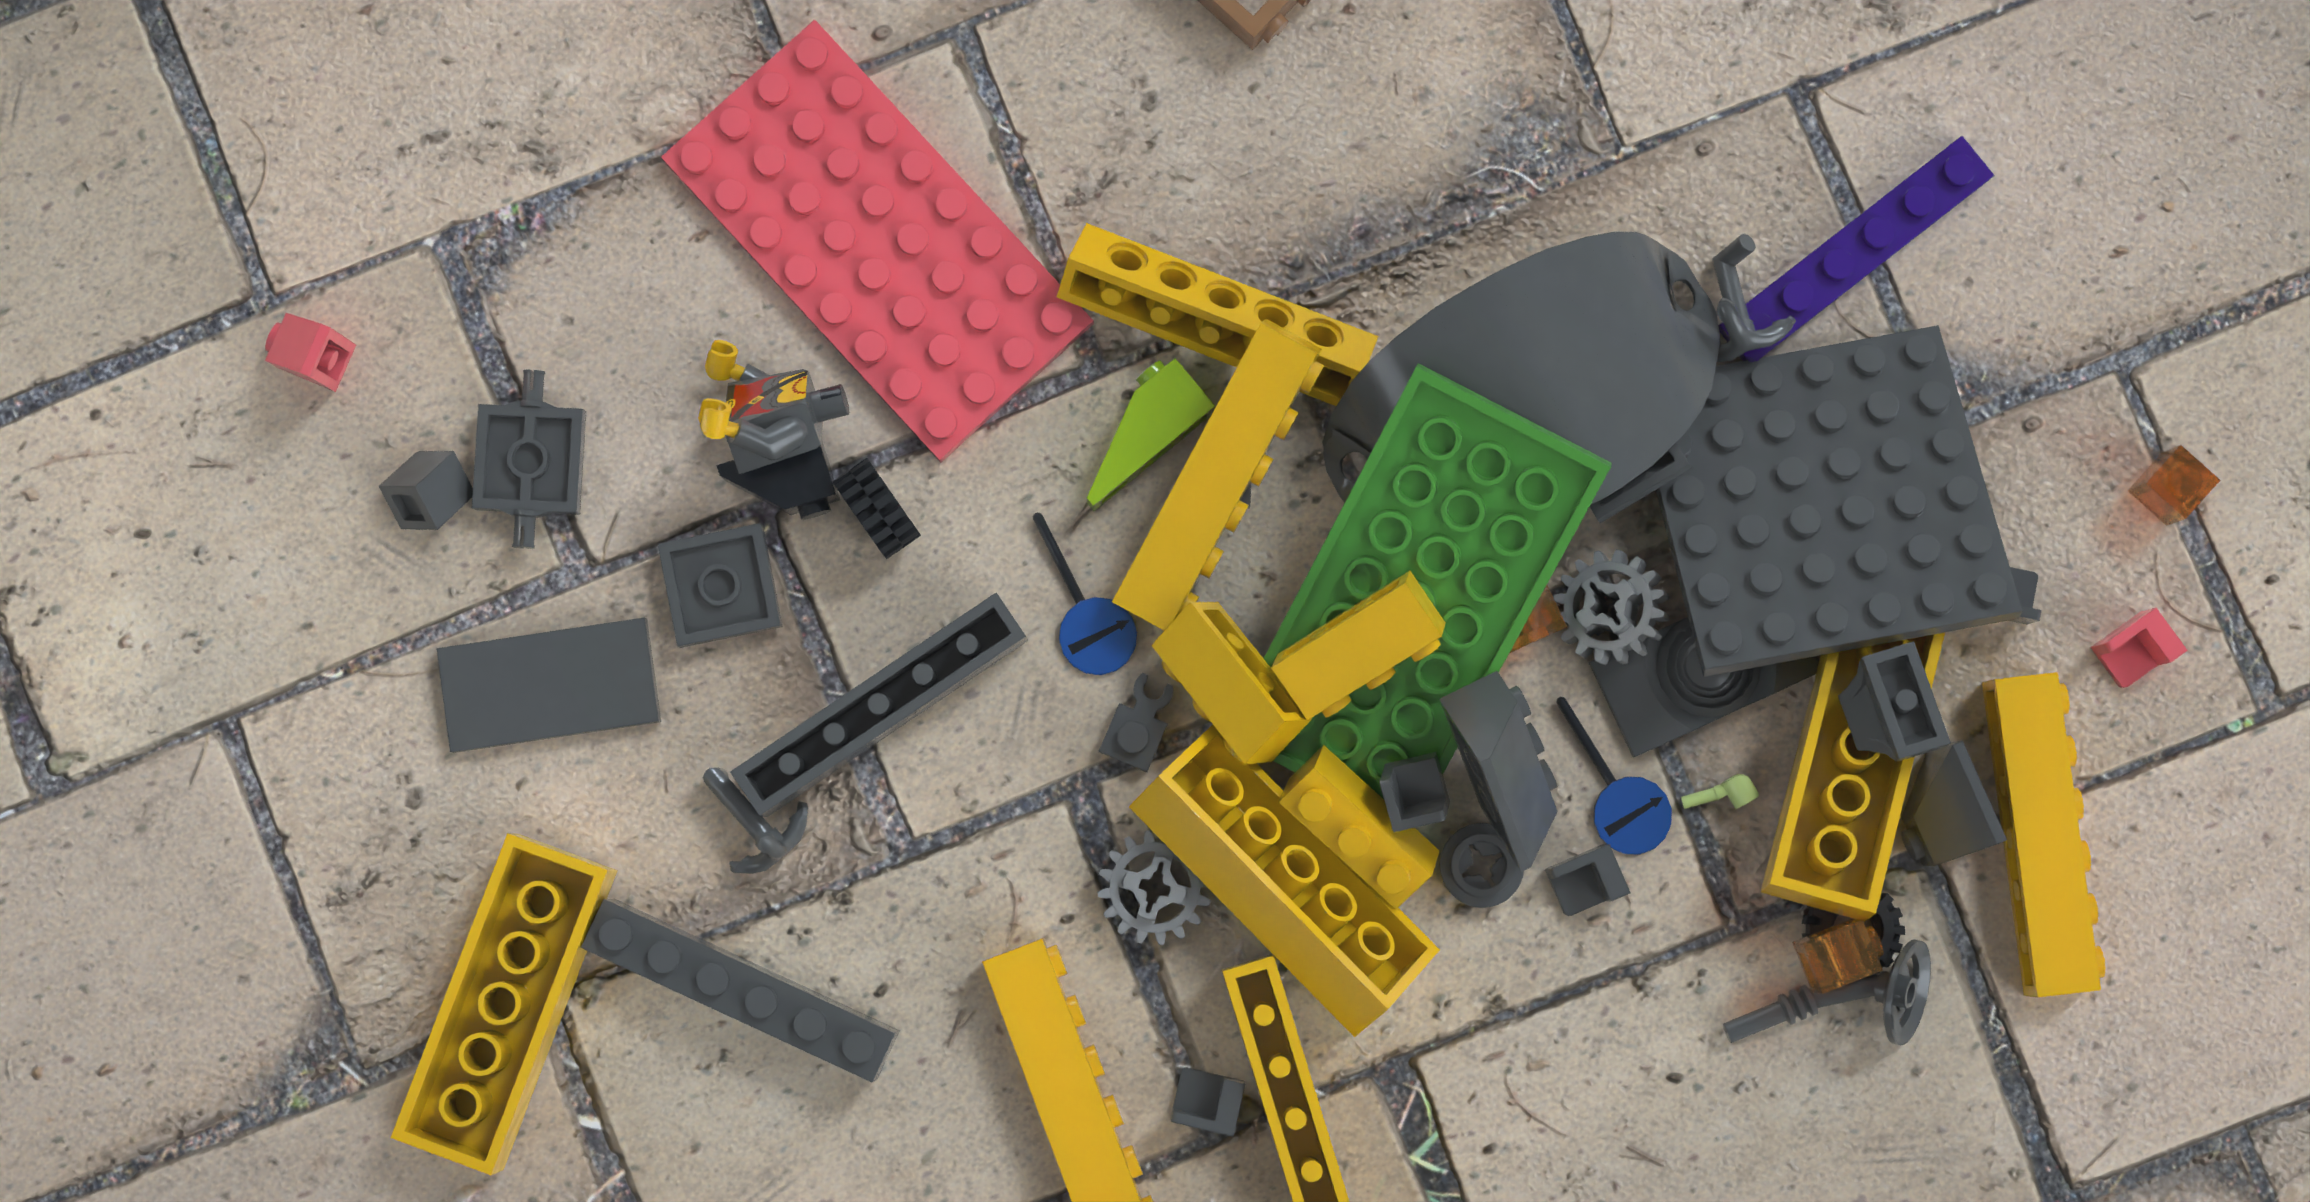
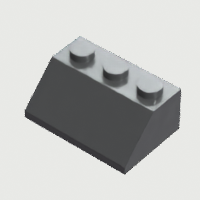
M1495 671L1439 700L1480 807L1518 868L1523 872L1531 868L1558 812L1550 792L1558 786L1544 759L1539 761L1537 755L1545 750L1534 726L1531 723H1525L1524 718L1531 715V710L1522 691L1518 686L1509 689L1498 671Z

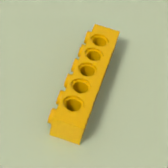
M1088 223L1083 228L1068 257L1057 293V298L1234 367L1238 366L1260 323L1268 319L1322 349L1316 359L1317 362L1324 365L1322 372L1309 394L1301 389L1299 392L1337 406L1352 380L1369 362L1379 337Z

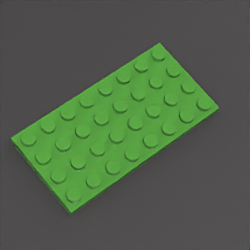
M1418 363L1266 652L1264 660L1272 667L1278 653L1409 570L1446 622L1442 637L1438 639L1441 645L1430 655L1417 662L1408 657L1395 665L1393 668L1396 673L1382 685L1369 690L1365 684L1349 694L1352 699L1351 702L1337 713L1325 718L1322 712L1312 717V720L1273 761L1296 772L1325 745L1383 799L1380 779L1386 763L1437 752L1443 774L1458 747L1439 699L1495 671L1499 673L1607 476L1612 463Z

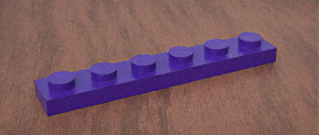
M1960 136L1747 302L1748 315L1753 320L1755 330L1765 329L1771 326L1773 322L1786 319L1790 315L1796 319V322L1789 333L1780 341L1768 347L1747 351L1739 356L1741 360H1748L1751 363L1765 356L1995 175L1965 138ZM1720 323L1719 332L1728 342L1730 336L1724 323Z

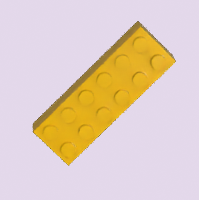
M1945 632L1820 656L1761 893L1864 922L1876 914L1915 756L1896 762L1883 753L1857 750L1838 695L1848 687L1856 676L1859 661L1862 657L1913 641L1932 689Z
M1212 725L1173 761L1133 801L1129 808L1305 988L1356 1037L1392 1006L1440 949L1399 908L1395 909L1281 806L1278 802L1283 790L1257 763L1244 764L1235 759L1226 750L1222 735Z
M507 833L390 1138L488 1175H494L504 1170L587 950L581 948L603 900L607 899L618 870L527 836Z

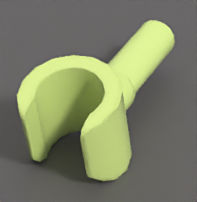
M1737 774L1714 786V788L1682 796L1681 800L1684 809L1719 800L1727 795L1734 808L1738 809L1759 796V792L1748 776Z

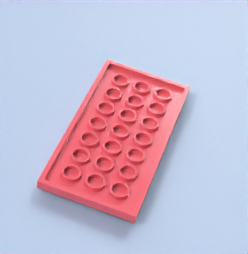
M815 19L661 156L667 166L940 463L1094 324V320L1082 307L1057 298L1060 287L1059 282Z

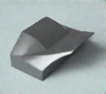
M1914 641L1870 654L1860 659L1856 676L1848 687L1838 695L1857 750L1883 753L1897 762L1938 750L1951 744Z

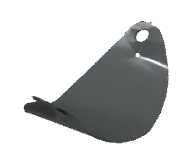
M1609 232L1587 236L1545 249L1484 278L1436 306L1396 336L1365 365L1352 380L1329 419L1322 441L1326 471L1338 495L1345 503L1355 483L1345 476L1342 468L1343 459L1352 452H1359L1368 459L1415 367L1419 363L1611 462V468L1591 504L1598 502L1653 466L1686 433L1702 411L1712 389L1720 348L1717 312L1687 262L1679 257L1678 254L1647 235L1638 232ZM1676 281L1685 283L1693 294L1694 304L1693 308L1689 311L1683 310L1675 301L1672 286Z

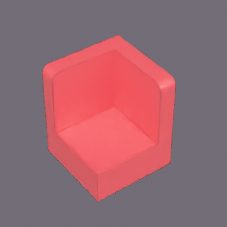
M2157 608L2139 612L2090 647L2120 688L2130 686L2156 666L2171 663L2188 651Z

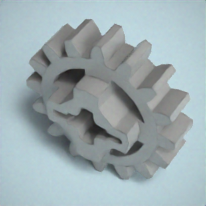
M1621 550L1614 552L1611 561L1601 551H1595L1593 565L1589 566L1578 559L1575 561V565L1579 574L1575 578L1563 574L1560 578L1569 588L1566 594H1554L1553 600L1563 605L1564 611L1553 616L1555 623L1569 627L1561 635V639L1570 645L1579 641L1575 651L1576 654L1586 659L1594 651L1595 662L1601 665H1607L1610 655L1613 654L1617 662L1622 665L1628 664L1629 650L1633 649L1641 656H1645L1648 653L1643 641L1647 637L1660 641L1662 638L1661 634L1654 629L1656 621H1669L1670 615L1658 609V604L1668 600L1669 594L1664 590L1653 589L1662 578L1654 570L1643 574L1647 563L1638 556L1628 564L1627 554ZM1620 574L1631 579L1628 581L1623 579L1618 584H1612L1605 581L1603 576ZM1585 591L1586 595L1583 609L1579 611L1580 600ZM1602 592L1617 601L1614 607L1617 611L1616 616L1621 623L1606 615L1608 608ZM1644 603L1642 617L1637 625L1638 609ZM1604 631H1611L1619 639L1615 641H1599L1593 639L1592 636L1594 634L1599 636Z
M1151 830L1145 831L1144 844L1138 846L1130 836L1126 837L1125 844L1128 851L1121 855L1119 852L1111 850L1108 855L1116 863L1114 869H1100L1099 872L1100 876L1110 880V888L1098 891V897L1111 898L1113 904L1103 913L1104 916L1109 918L1119 915L1123 920L1119 924L1117 932L1123 934L1130 927L1137 929L1136 941L1140 944L1145 940L1147 933H1155L1159 945H1164L1165 932L1173 930L1180 939L1184 938L1185 933L1181 924L1188 920L1193 924L1199 925L1201 920L1194 912L1196 905H1210L1211 901L1205 896L1200 895V888L1206 887V885L1163 842H1155ZM1155 852L1152 865L1136 873L1124 869L1135 857L1143 853ZM1173 857L1185 867L1190 878L1191 888L1176 883L1170 872ZM1163 862L1164 866L1161 873L1164 875L1163 883L1170 886V893L1168 897L1164 895L1159 896L1156 903H1153L1151 912L1147 913V892L1139 889V885L1142 879H1151L1153 873L1157 872L1159 863ZM1119 887L1134 893L1140 904L1137 918L1133 917L1124 907L1120 898ZM1172 902L1185 906L1182 912L1175 918L1164 923L1154 924L1157 912L1161 908Z

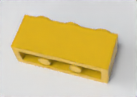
M1409 570L1278 653L1271 669L1306 720L1311 719L1320 712L1326 718L1348 705L1352 700L1349 694L1366 684L1369 690H1372L1389 680L1396 673L1393 667L1403 660L1411 657L1414 662H1417L1434 652L1441 645L1438 639L1442 637L1446 622Z
M1190 602L1151 645L1163 660L1162 667L1172 679L1182 684L1193 698L1192 704L1197 713L1215 726L1224 738L1223 744L1226 750L1235 759L1244 764L1272 762L1312 720V718L1306 720L1271 667L1219 602Z
M1325 745L1288 779L1278 803L1395 909L1401 906L1433 875L1440 850L1416 828L1393 832L1385 800Z

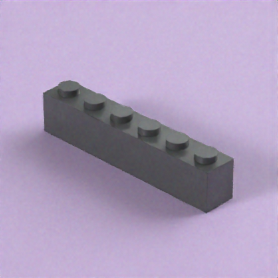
M996 592L730 771V773L758 815L768 817L1022 646L1028 639Z
M616 899L603 900L581 947L872 1083L878 1079L900 1032L896 1028Z

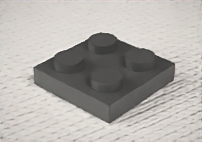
M761 523L658 544L677 647L683 648L783 627L764 527Z

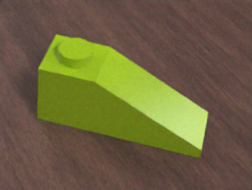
M1176 358L1166 366L1161 360L1155 362L1136 379L1141 386L1132 395L1087 496V503L1094 512L1211 417L1215 405Z

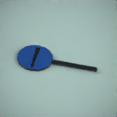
M1039 512L1035 513L1033 520L1076 603L1067 612L1060 627L1059 641L1064 656L1073 667L1086 674L1104 675L1117 671L1129 661L1136 647L1137 631L1132 616L1127 610L1114 604L1111 599L1094 597L1085 600L1043 515Z
M1559 697L1556 700L1559 709L1607 784V787L1600 792L1594 805V824L1599 837L1606 844H1610L1612 849L1623 854L1640 855L1655 849L1666 838L1671 827L1672 808L1667 795L1656 783L1643 777H1623L1616 780L1564 697Z

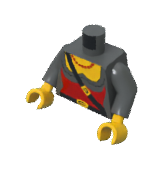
M715 340L712 343L711 350L708 351L705 363L707 375L717 381H726L730 378L736 381L728 383L726 402L710 398L702 401L698 416L700 428L703 434L711 439H722L726 436L739 474L818 448L822 444L823 421L846 416L850 413L847 396L842 384L815 391L808 370L800 369L768 375L750 364H747L744 368L735 364L738 354L736 346L723 340Z

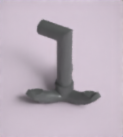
M1741 234L1712 258L1722 299L1717 307V314L1730 336L1728 342L1720 344L1717 362L1731 361L1747 351L1775 344L1789 333L1796 322V319L1790 315L1786 319L1773 322L1771 326L1765 329L1755 330L1753 320L1748 315L1736 265L1756 248L1753 239L1746 234Z
M709 768L705 771L703 775L705 784L752 836L756 847L761 851V853L755 856L747 855L741 861H730V870L733 873L753 874L767 871L801 841L807 824V803L798 801L797 812L789 818L788 827L781 834L776 827L772 828L762 816L758 815L752 804L728 777V773L723 768Z

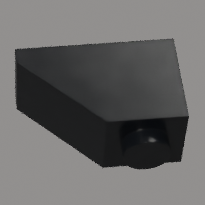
M823 441L816 449L739 474L734 460L716 465L719 475L726 482L789 515L799 513L801 520L811 519L830 512L829 504L840 500L838 490L832 482L834 477Z

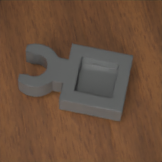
M1142 673L1134 684V697L1137 701L1134 709L1119 703L1099 752L1144 772H1148L1168 725L1154 717L1157 710L1165 708L1170 703L1173 697V686L1167 684L1163 695L1159 699H1149L1143 691L1148 675Z

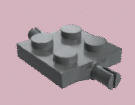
M527 369L523 370L522 401H515L506 405L478 404L472 508L481 511H502L515 517L512 547L535 549L536 518L549 514L580 515L586 411L579 408H557L543 402L545 371L534 370L533 372Z

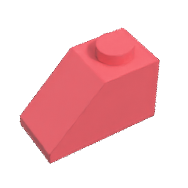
M286 313L282 323L277 322L269 332L265 345V350L268 352L265 361L278 369L336 392L356 344L331 327Z

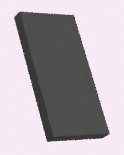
M645 617L436 648L449 748L452 753L661 722L648 620Z

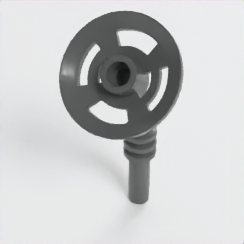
M1913 939L1904 946L1896 957L1890 972L1881 971L1879 975L1863 976L1862 978H1854L1812 988L1802 985L1800 986L1799 993L1792 989L1789 991V997L1780 994L1778 995L1777 1002L1723 1023L1725 1034L1729 1042L1733 1043L1785 1021L1792 1025L1796 1023L1797 1016L1804 1020L1807 1018V1012L1814 1016L1818 1014V1008L1875 996L1877 1002L1883 1003V1020L1888 1040L1892 1044L1905 1045L1914 1035L1926 1005L1931 975L1929 949L1925 942ZM1910 958H1912L1913 977H1910L1909 969L1906 965Z

